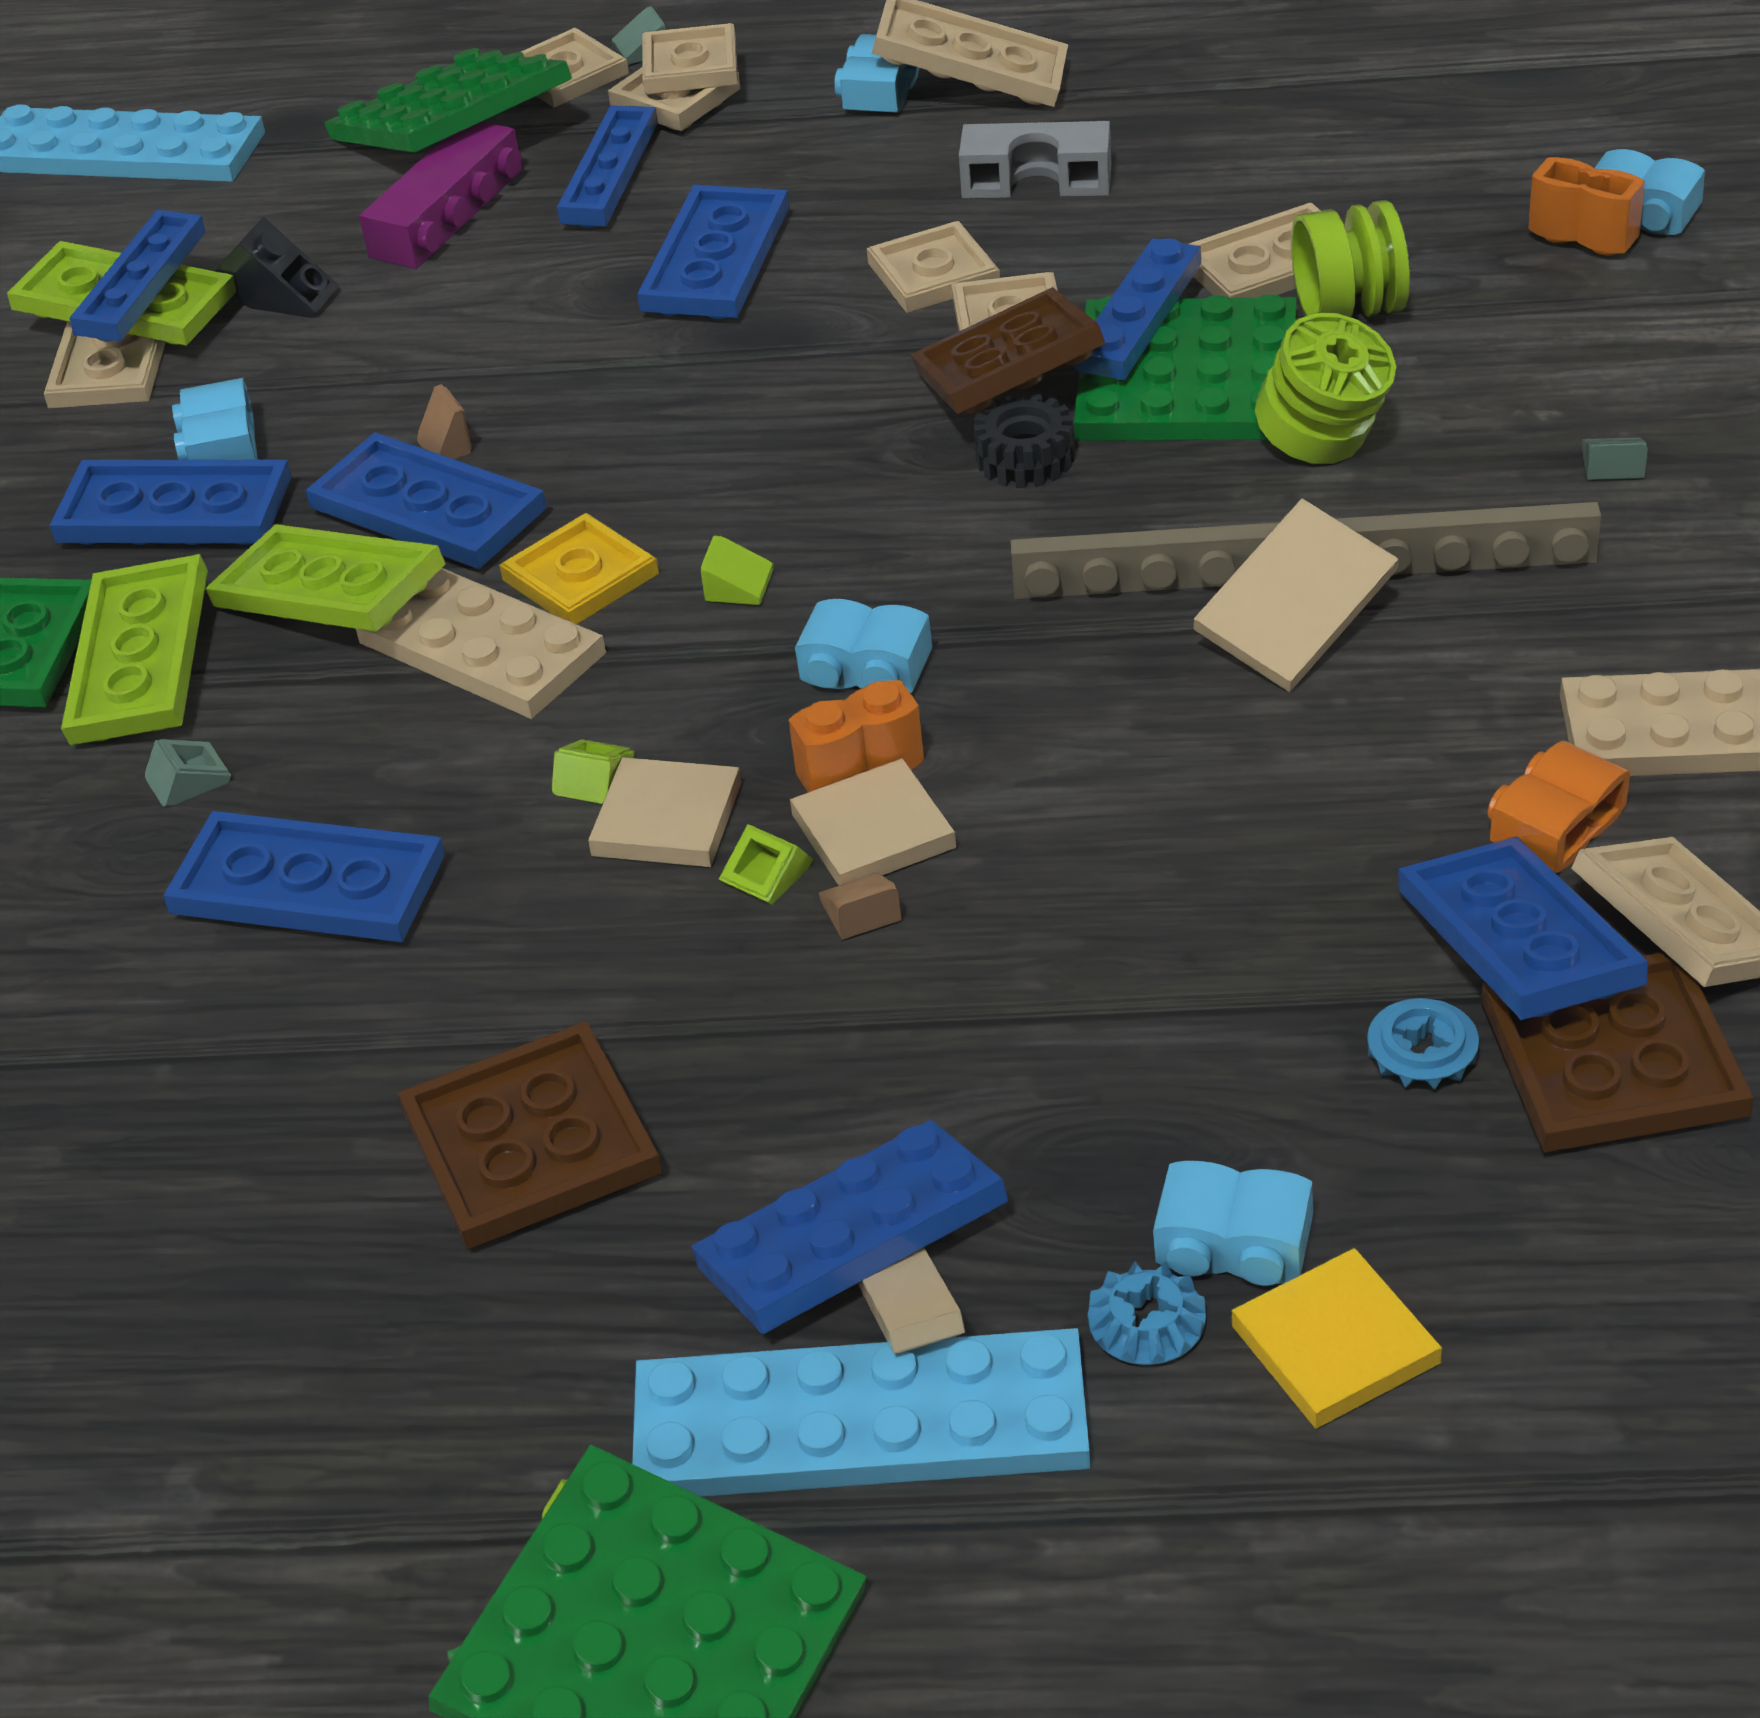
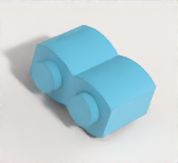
M861 34L855 46H849L843 68H838L836 71L835 94L837 97H842V106L845 110L900 112L905 105L908 90L913 88L917 79L919 67L908 64L895 65L887 62L881 56L871 54L876 35Z
M1616 149L1606 152L1595 166V169L1627 172L1645 181L1640 229L1657 235L1679 234L1703 202L1705 170L1690 161L1677 158H1665L1655 161L1649 156L1634 150Z
M244 378L180 389L181 403L172 405L177 433H174V442L179 460H258L254 437L253 412Z
M845 599L820 601L816 603L795 646L800 679L814 686L834 689H847L854 686L864 688L878 681L901 680L908 691L912 693L933 647L929 615L915 608L902 605H884L872 609L859 602Z
M1180 1161L1169 1164L1153 1228L1156 1263L1162 1265L1166 1262L1169 1269L1182 1275L1200 1276L1202 1274L1210 1275L1229 1272L1253 1284L1262 1286L1284 1284L1300 1276L1313 1217L1312 1181L1300 1175L1279 1170L1256 1169L1240 1173L1224 1165L1205 1161Z

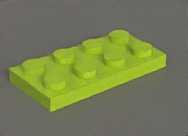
M59 241L7 292L11 310L35 314L42 318L50 317L70 322L69 318L121 253ZM180 265L127 334L166 341L169 344L187 346L236 293L234 276Z
M275 524L211 582L205 590L214 607L377 632L392 621L393 615L414 595L423 591L428 585V581L446 563L438 545Z
M200 554L93 573L61 730L69 745L104 741L115 737L149 731H161L167 728L182 726L208 573Z

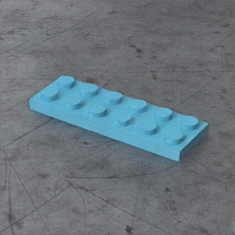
M15 105L7 107L0 116V172L234 182L265 134V129L261 116H243L238 112L213 115L200 114L197 111L157 113L152 109L129 112L114 111L111 108L72 110L68 106L44 109L30 108L27 105Z
M1078 1328L953 1337L899 1354L893 1353L888 1342L636 1360L632 1464L700 1497L1090 1469Z

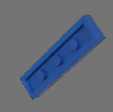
M610 105L557 206L560 224L579 225L583 228L607 226L658 124L655 107Z
M156 210L69 318L73 335L96 338L104 342H121L206 233L202 215Z
M1152 238L1095 320L1099 324L1106 344L1092 350V356L1084 362L1074 365V371L1125 380L1200 267L1201 246L1184 244L1169 238Z

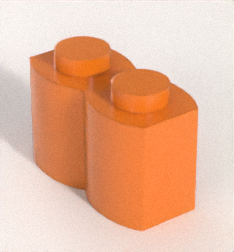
M1546 158L1532 175L1528 229L1552 243L1577 241L1579 244L1592 249L1600 255L1610 256L1626 253L1640 235L1645 181L1627 172L1595 169L1586 163L1573 159Z
M901 680L871 683L851 694L846 700L816 702L800 710L789 719L795 771L807 792L817 790L903 758L910 770L916 768L924 761L919 705Z
M1560 741L1546 752H1538L1529 762L1524 775L1517 778L1510 785H1502L1495 792L1487 812L1488 818L1491 819L1489 841L1495 843L1518 837L1555 873L1561 872L1575 861L1580 849H1585L1591 839L1601 835L1622 813L1627 804L1631 771L1567 741Z

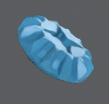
M1426 998L1399 1001L1380 1011L1369 1026L1368 1057L1377 1060L1381 1076L1397 1074L1400 1076L1405 1088L1414 1080H1426L1435 1090L1442 1078L1461 1081L1466 1067L1476 1064L1479 1047V1035L1476 1026L1463 1011L1446 1002ZM1428 1033H1432L1433 1046H1429L1424 1053H1414L1412 1046H1418L1421 1040L1426 1039Z
M1134 1261L1127 1273L1119 1275L1107 1271L1103 1286L1098 1290L1090 1291L1088 1310L1090 1332L1094 1340L1104 1351L1119 1360L1140 1365L1165 1363L1187 1353L1198 1342L1203 1333L1206 1322L1204 1296H1200L1195 1290L1191 1275L1180 1277L1173 1275L1166 1262L1157 1270H1143ZM1151 1298L1157 1299L1158 1311H1151L1146 1319H1142L1140 1326L1136 1327L1134 1308H1141L1146 1300Z

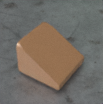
M440 384L433 389L418 431L417 441L422 449L455 460L471 454L472 445L464 409L447 387Z
M879 873L819 892L820 901L841 940L902 920L899 891L893 882Z

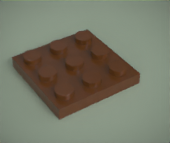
M1051 287L910 355L918 374L959 414L963 411L965 413L981 411L994 402L995 396L1012 388L1015 390L1029 388L1043 379V373L1060 365L1073 366L1082 363L1092 356V350L1106 343L1099 324L1055 288Z
M1665 952L1643 955L1648 961L1647 985L1619 992L1608 999H1594L1562 1008L1544 1017H1530L1521 1020L1486 982L1483 983L1482 1004L1544 1153L1751 1117L1754 1097L1697 980Z
M587 1021L397 1092L402 1111L466 1250L662 1173L659 1154Z

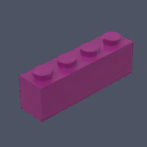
M481 121L443 139L359 215L368 258L414 269L420 267L522 171L521 154L518 150L515 129Z

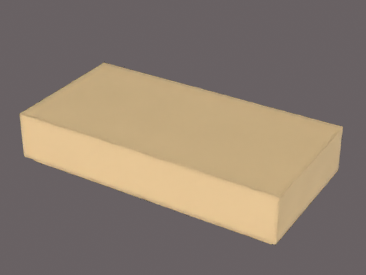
M924 1247L858 1283L894 1354L903 1353L965 1333L961 1311Z

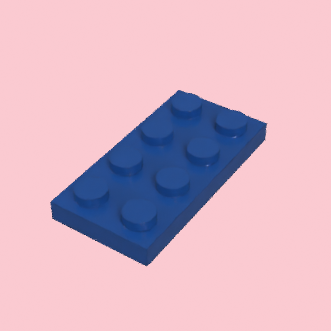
M693 185L637 293L640 312H655L665 316L679 314L708 316L713 319L738 318L790 207L788 190Z
M376 432L305 490L309 506L312 509L400 541L438 545L442 556L477 569L485 565L547 508L544 491Z
M81 460L49 526L55 543H80L84 545L95 543H132L135 545L148 543H184L187 545L236 543L238 545H250L258 541L271 529L292 476L288 460Z
M212 811L163 897L169 914L403 942L445 857V851L441 837Z
M1518 837L1398 868L1400 893L1521 1020L1530 1017L1548 1016L1562 1008L1594 999H1608L1619 992L1647 985L1648 961Z
M929 1120L921 1125L905 1129L893 1140L860 1157L846 1160L836 1170L799 1189H793L782 1194L777 1201L743 1219L721 1226L714 1234L691 1245L698 1269L763 1335L1008 1202L1003 1179L933 1120Z

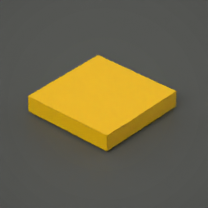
M587 513L499 565L504 582L551 614L574 624H579L659 574L657 558Z
M1355 1248L1232 1310V1327L1315 1429L1441 1364L1442 1347Z

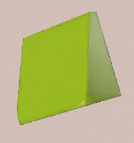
M714 535L701 565L705 601L761 605L774 570L773 562L727 538Z
M583 739L559 748V750L554 752L553 794L599 804L604 803L622 757L634 758L635 751L628 747Z
M747 824L719 880L773 905L808 870L814 859L798 846Z

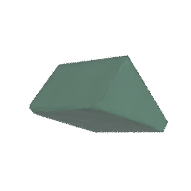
M649 6L612 38V45L619 55L627 59L628 66L643 62L642 33L666 30L664 22L654 8Z
M1639 437L1582 439L1581 448L1587 480L1645 478L1648 452L1646 441Z
M155 740L145 771L146 781L164 807L178 805L229 783L231 778L230 772L211 743L202 741Z

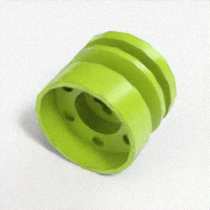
M1387 200L1375 201L1367 209L1360 204L1352 205L1347 211L1345 224H1343L1338 213L1332 209L1296 216L1293 220L1291 231V257L1296 291L1305 316L1314 313H1338L1351 317L1355 302L1361 313L1367 317L1376 316L1381 309L1386 313L1400 312L1406 307L1410 285L1408 251L1399 215L1391 202Z
M1314 313L1297 319L1286 331L1281 347L1275 355L1273 367L1268 371L1258 393L1254 411L1259 428L1274 446L1293 458L1312 464H1335L1352 457L1363 445L1374 423L1376 412L1382 407L1385 395L1390 391L1394 382L1397 366L1391 348L1378 332L1363 322L1338 313Z

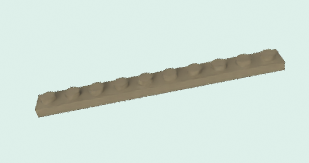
M1598 502L1338 518L1336 520L1397 557L1398 566L1393 575L1597 563L1601 513ZM1280 522L1011 540L1014 600L1223 586Z

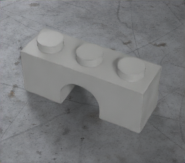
M1110 121L963 124L959 149L962 198L1011 197L1013 185L1017 181L1031 176H1046L1055 179L1059 183L1060 196L1109 195L1112 164Z

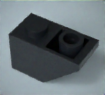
M264 216L215 270L216 272L234 276L235 295L249 308L312 318L339 287L329 275Z

